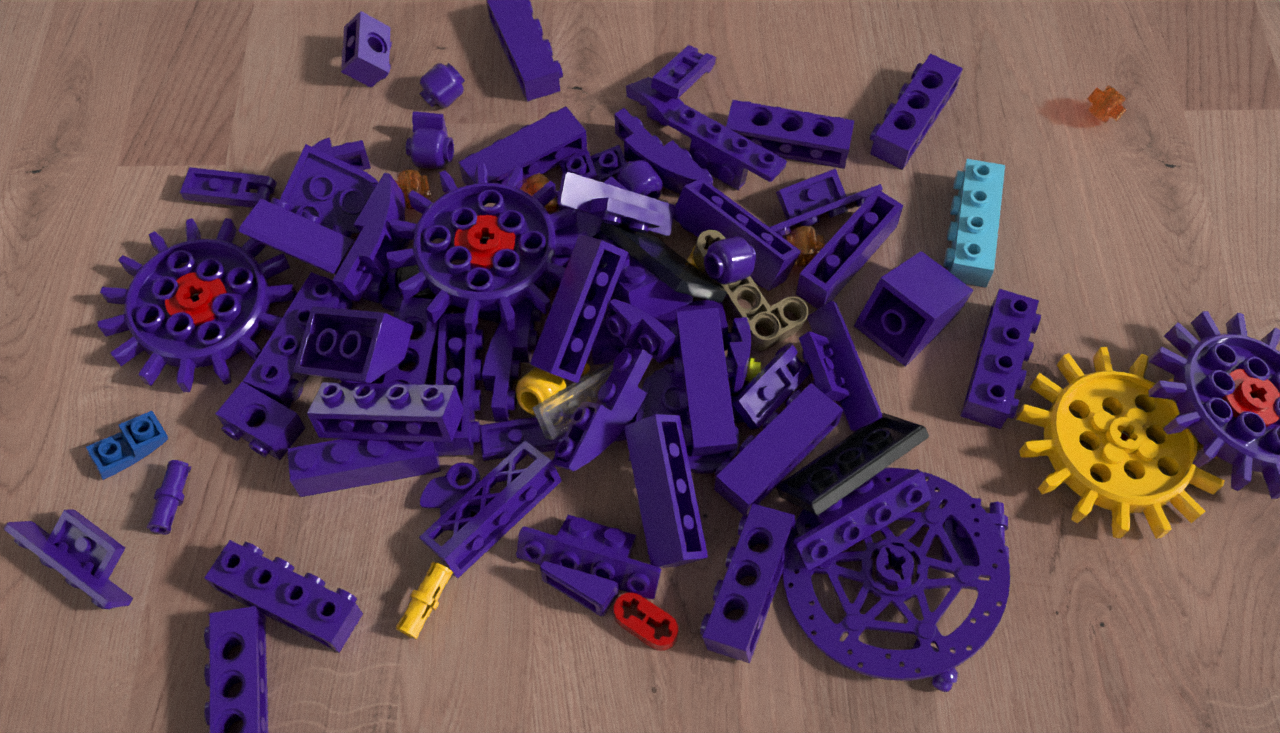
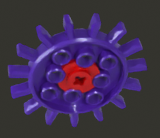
M477 162L475 170L477 184L457 188L453 178L444 170L439 172L442 190L445 194L436 201L431 202L414 190L408 194L411 207L423 214L418 224L391 219L390 228L393 236L414 240V248L386 252L390 269L414 265L418 267V274L398 284L404 301L426 288H429L436 294L435 298L426 308L428 321L435 323L442 316L446 308L452 304L466 309L463 316L466 333L474 334L478 324L479 311L499 309L502 322L508 331L515 330V312L512 305L527 298L545 315L550 312V299L539 288L547 279L561 283L566 268L555 264L556 255H572L578 239L556 238L555 230L577 223V211L567 208L550 215L548 214L544 206L556 196L555 184L552 181H549L531 196L520 190L524 180L523 167L516 165L510 174L507 184L504 185L488 183V171L484 162ZM488 203H495V204H497L496 206H493V207H485V206H484V205H486V204H488ZM465 220L471 221V222H470L469 224H467V225H459V224H458L459 222L465 221ZM510 223L518 224V226L513 228L505 227V225ZM437 238L445 239V240H444L443 242H441V243H432V242H431V241H433L434 239H437ZM529 244L540 245L538 248L535 249L526 248V246ZM457 259L466 260L459 265L452 264ZM504 262L513 263L512 266L506 268L499 266ZM476 281L487 282L485 285L479 287L472 285Z
M193 218L187 219L185 227L187 241L170 247L167 246L165 240L153 231L149 234L151 245L158 254L153 256L144 265L123 255L118 259L125 271L134 276L129 288H101L100 293L107 303L124 304L125 314L97 321L99 329L106 337L128 330L133 335L132 338L110 352L120 366H123L143 351L149 354L150 358L138 374L142 381L149 386H152L166 364L179 367L176 376L177 384L183 392L191 391L195 368L213 365L215 374L223 384L231 383V373L225 360L244 350L251 359L256 361L262 350L253 340L262 328L274 331L282 319L280 316L269 314L270 303L292 301L297 295L292 284L269 286L267 282L268 278L290 268L285 255L281 253L258 264L254 258L267 245L251 238L242 247L233 244L232 241L237 229L232 219L229 218L224 219L216 239H201V232ZM188 262L186 266L177 268L179 265ZM218 270L213 276L206 277L211 271ZM248 279L245 283L236 285L239 280ZM173 289L169 294L162 295L166 290ZM230 305H234L231 310L227 312H221L223 308L229 307ZM158 316L153 322L146 323L149 318ZM188 324L186 329L176 332L179 327ZM219 333L216 338L206 340L209 335Z
M1204 311L1191 322L1201 340L1199 342L1178 322L1164 337L1184 356L1181 357L1161 346L1149 359V363L1174 375L1173 382L1160 380L1148 390L1149 397L1175 400L1180 415L1169 422L1163 428L1166 434H1173L1188 429L1199 443L1203 445V448L1197 452L1192 462L1197 468L1215 457L1231 464V489L1238 491L1250 483L1252 471L1262 472L1271 499H1278L1280 497V352L1276 350V347L1280 340V330L1275 327L1260 341L1248 337L1244 314L1237 313L1226 323L1227 334H1221L1209 312Z

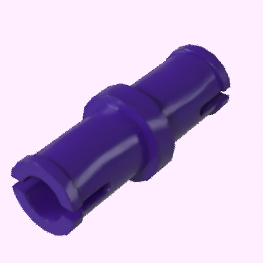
M179 460L168 461L161 488H157L154 494L156 503L150 521L147 524V529H150V531L164 535L170 534L177 508L183 504L185 498L182 492L188 473L191 470V466H188L189 464Z

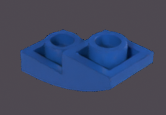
M153 411L119 424V433L86 446L88 455L102 480L137 463L168 440L166 432Z

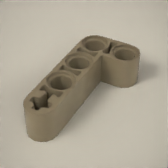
M707 230L701 233L693 251V260L696 266L707 277L709 275L704 267V257L707 250L714 242L726 239L716 230ZM751 276L728 285L720 284L710 278L727 291L722 304L732 322L734 318L747 317L751 331V348L756 351L767 350L796 334L808 316L807 304L798 297L790 296L770 306ZM738 300L748 301L752 308L746 309L738 304ZM783 312L793 313L797 320H788ZM755 328H765L770 336L759 335Z

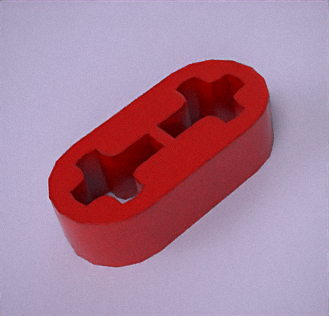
M627 592L616 599L614 618L621 628L658 651L670 649L676 643L678 624L670 614L636 593ZM633 604H636L638 615L644 619L640 620L634 615L629 616L628 619L624 618V609L622 607L630 608ZM649 622L658 628H661L664 624L668 625L670 637L662 636L659 640L654 638L655 630L648 625Z

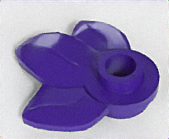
M461 462L454 464L445 476L434 478L426 485L420 498V506L422 508H440L442 516L481 481L478 469L469 463ZM460 478H469V482L467 484H457ZM481 505L471 506L464 512V518H470L472 512L477 514L480 511Z

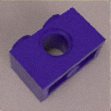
M362 11L344 26L341 73L371 88L381 79H385L391 69L389 63V54L392 46L390 41L391 27Z
M244 382L239 384L215 413L223 424L221 430L235 441L243 438L249 442L248 446L260 456L266 457L270 454L278 460L282 459L288 448L293 445L305 429L303 422L296 412ZM265 420L260 426L253 427L257 422Z

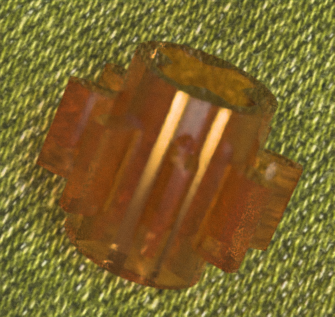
M1109 85L1104 91L1096 87L1087 98L1092 103L1087 111L1105 124L1110 118L1117 122L1127 111L1122 106L1126 98Z
M412 169L401 171L397 175V181L395 182L404 193L406 209H414L411 207L408 196L412 190L423 195L425 198L431 197L426 175L421 176L418 171Z
M809 226L798 227L792 231V236H786V240L801 251L795 262L797 266L806 267L825 246L824 235L816 236L815 229Z

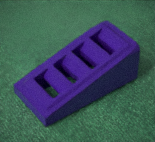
M546 561L540 566L542 580L600 617H604L619 593L618 583L612 580Z

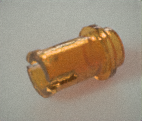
M543 174L532 175L526 181L527 193L535 194L549 182V179L544 177ZM553 198L544 208L550 215L558 209L559 205Z

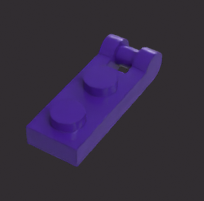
M688 45L652 77L651 88L661 92L664 96L678 99L704 73H709L713 69L716 57L708 53L703 55L698 52L697 48Z
M189 167L180 194L184 200L250 207L253 209L260 199L271 202L269 196L274 193L277 182L269 176ZM255 189L257 193H250V190Z
M792 343L780 348L776 352V356L731 401L750 430L759 428L811 373L808 365L805 362H801L796 356L798 351Z

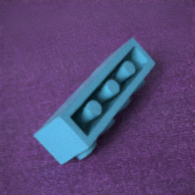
M967 159L963 171L957 170L953 188L959 191L958 196L954 195L950 210V214L955 215V222H950L947 240L952 241V246L946 250L943 266L949 268L948 271L965 284L986 288L994 272L1005 165Z

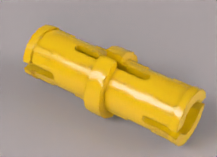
M434 561L431 563L418 589L412 591L410 595L412 600L395 629L411 638H418L431 611H435L439 605L437 601L441 592L453 574L450 569Z

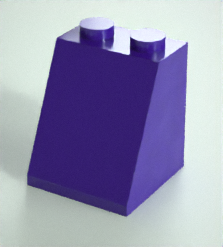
M920 251L880 278L854 327L906 367L960 313L974 290Z

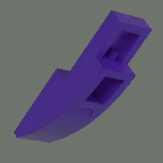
M625 108L614 114L615 134L624 142L625 160L628 162L647 161L662 179L663 187L681 194L685 185L701 178L713 186V178L709 171L701 168L693 161L692 156L685 148L681 149L673 140L663 146L660 139L656 135H651L644 128L640 119L632 116Z
M390 173L383 174L355 221L354 225L360 234L332 280L350 300L360 301L374 274L386 276L390 268L386 252L397 251L401 238L392 235L390 222L391 219L405 221V198L403 191Z
M528 298L512 305L515 312V330L508 331L501 321L490 342L485 357L482 378L485 390L493 391L491 409L495 422L509 421L510 410H516L517 398L516 391L513 390L514 380H520L521 363H530L531 351H535L538 343V331H534L535 322L541 321L542 312Z
M623 348L622 352L614 360V368L606 383L599 389L596 403L583 401L580 407L573 413L572 423L566 435L556 446L555 456L552 460L554 466L575 471L601 454L616 440L625 429L624 426L630 423L647 395L638 385L653 357L644 349Z

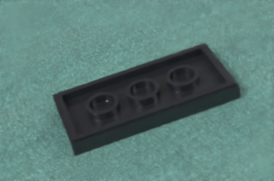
M601 223L599 228L601 232L627 251L674 291L718 303L723 301L727 294L726 290L651 232L631 231L628 229V225L621 223L620 225Z
M882 413V418L860 428L778 484L776 489L781 498L818 516L929 438V434L925 426Z

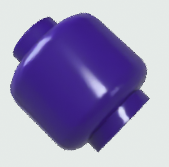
M437 63L421 77L420 85L423 91L419 94L431 107L437 104L441 108H447L464 92L462 84L465 80L450 63L446 66L442 63Z
M417 128L412 138L409 137L406 141V154L411 156L413 164L418 168L443 169L453 159L454 142L443 129Z
M630 161L621 167L616 181L626 189L657 200L660 198L663 186L662 179L647 161Z
M732 236L716 241L709 246L704 257V267L710 278L720 284L728 285L746 279L752 274L755 268L756 252L745 239L739 236Z

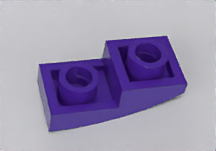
M650 77L626 85V96L639 102L640 105L646 106L647 117L658 121L661 125L668 126V118L682 105H685L679 98L667 97L661 92L652 89V78Z
M617 145L590 156L588 150L560 160L559 163L563 173L571 172L604 183L610 177H613L615 180L617 179L619 171L626 163L620 145Z
M617 299L609 301L605 324L612 335L617 336L626 346L638 341L641 348L651 354L658 363L670 357L676 336L667 327L633 305Z
M747 317L734 318L732 332L727 334L728 353L725 359L728 378L734 392L741 391L744 385L750 357L751 331Z

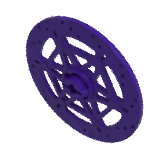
M885 468L877 473L876 476L888 486L914 470ZM922 472L925 479L928 480L926 483L932 496L931 500L928 501L929 506L923 513L909 512L897 519L914 522L899 537H896L888 526H885L879 531L886 539L874 543L870 535L864 539L865 551L841 552L812 570H808L804 566L793 540L783 568L784 587L791 611L805 635L820 651L838 664L854 672L873 678L896 681L918 680L945 673L967 661L986 644L999 625L1005 611L1010 588V565L1003 539L988 513L969 494L945 479L929 473ZM943 502H946L947 504L944 508H939ZM803 509L796 519L797 532L795 536L800 537L821 525L811 512ZM953 518L965 530L975 548L979 561L978 566L963 565L942 527L946 519ZM923 527L929 528L920 547L908 541ZM935 537H938L951 563L926 556ZM876 555L877 582H875L871 577L873 569V558ZM913 558L918 563L916 577L917 582L914 585H912L914 570ZM862 561V570L860 572L837 566L836 563ZM888 562L896 571L901 570V578L893 569L888 570ZM933 568L951 573L954 577L929 579L927 577L928 569ZM814 573L826 574L846 613V616L839 624H835L827 616L818 602L811 579ZM838 577L863 583L854 603L849 602ZM983 577L988 578L990 580H980L979 578ZM949 588L950 591L934 612H931L924 590ZM962 589L976 590L978 596L967 618L949 635H941L936 624ZM869 593H873L881 599L866 614L862 615L860 613ZM916 597L923 620L918 621L904 601ZM892 603L903 615L907 623L878 621L874 618ZM865 629L914 634L920 643V647L909 650H888L865 644L859 641L858 638ZM847 633V638L844 641H840L841 637ZM931 643L936 644L938 652L933 650Z

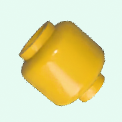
M537 367L521 378L515 389L519 405L523 410L535 416L549 414L564 400L567 393L566 383L562 377L550 374Z

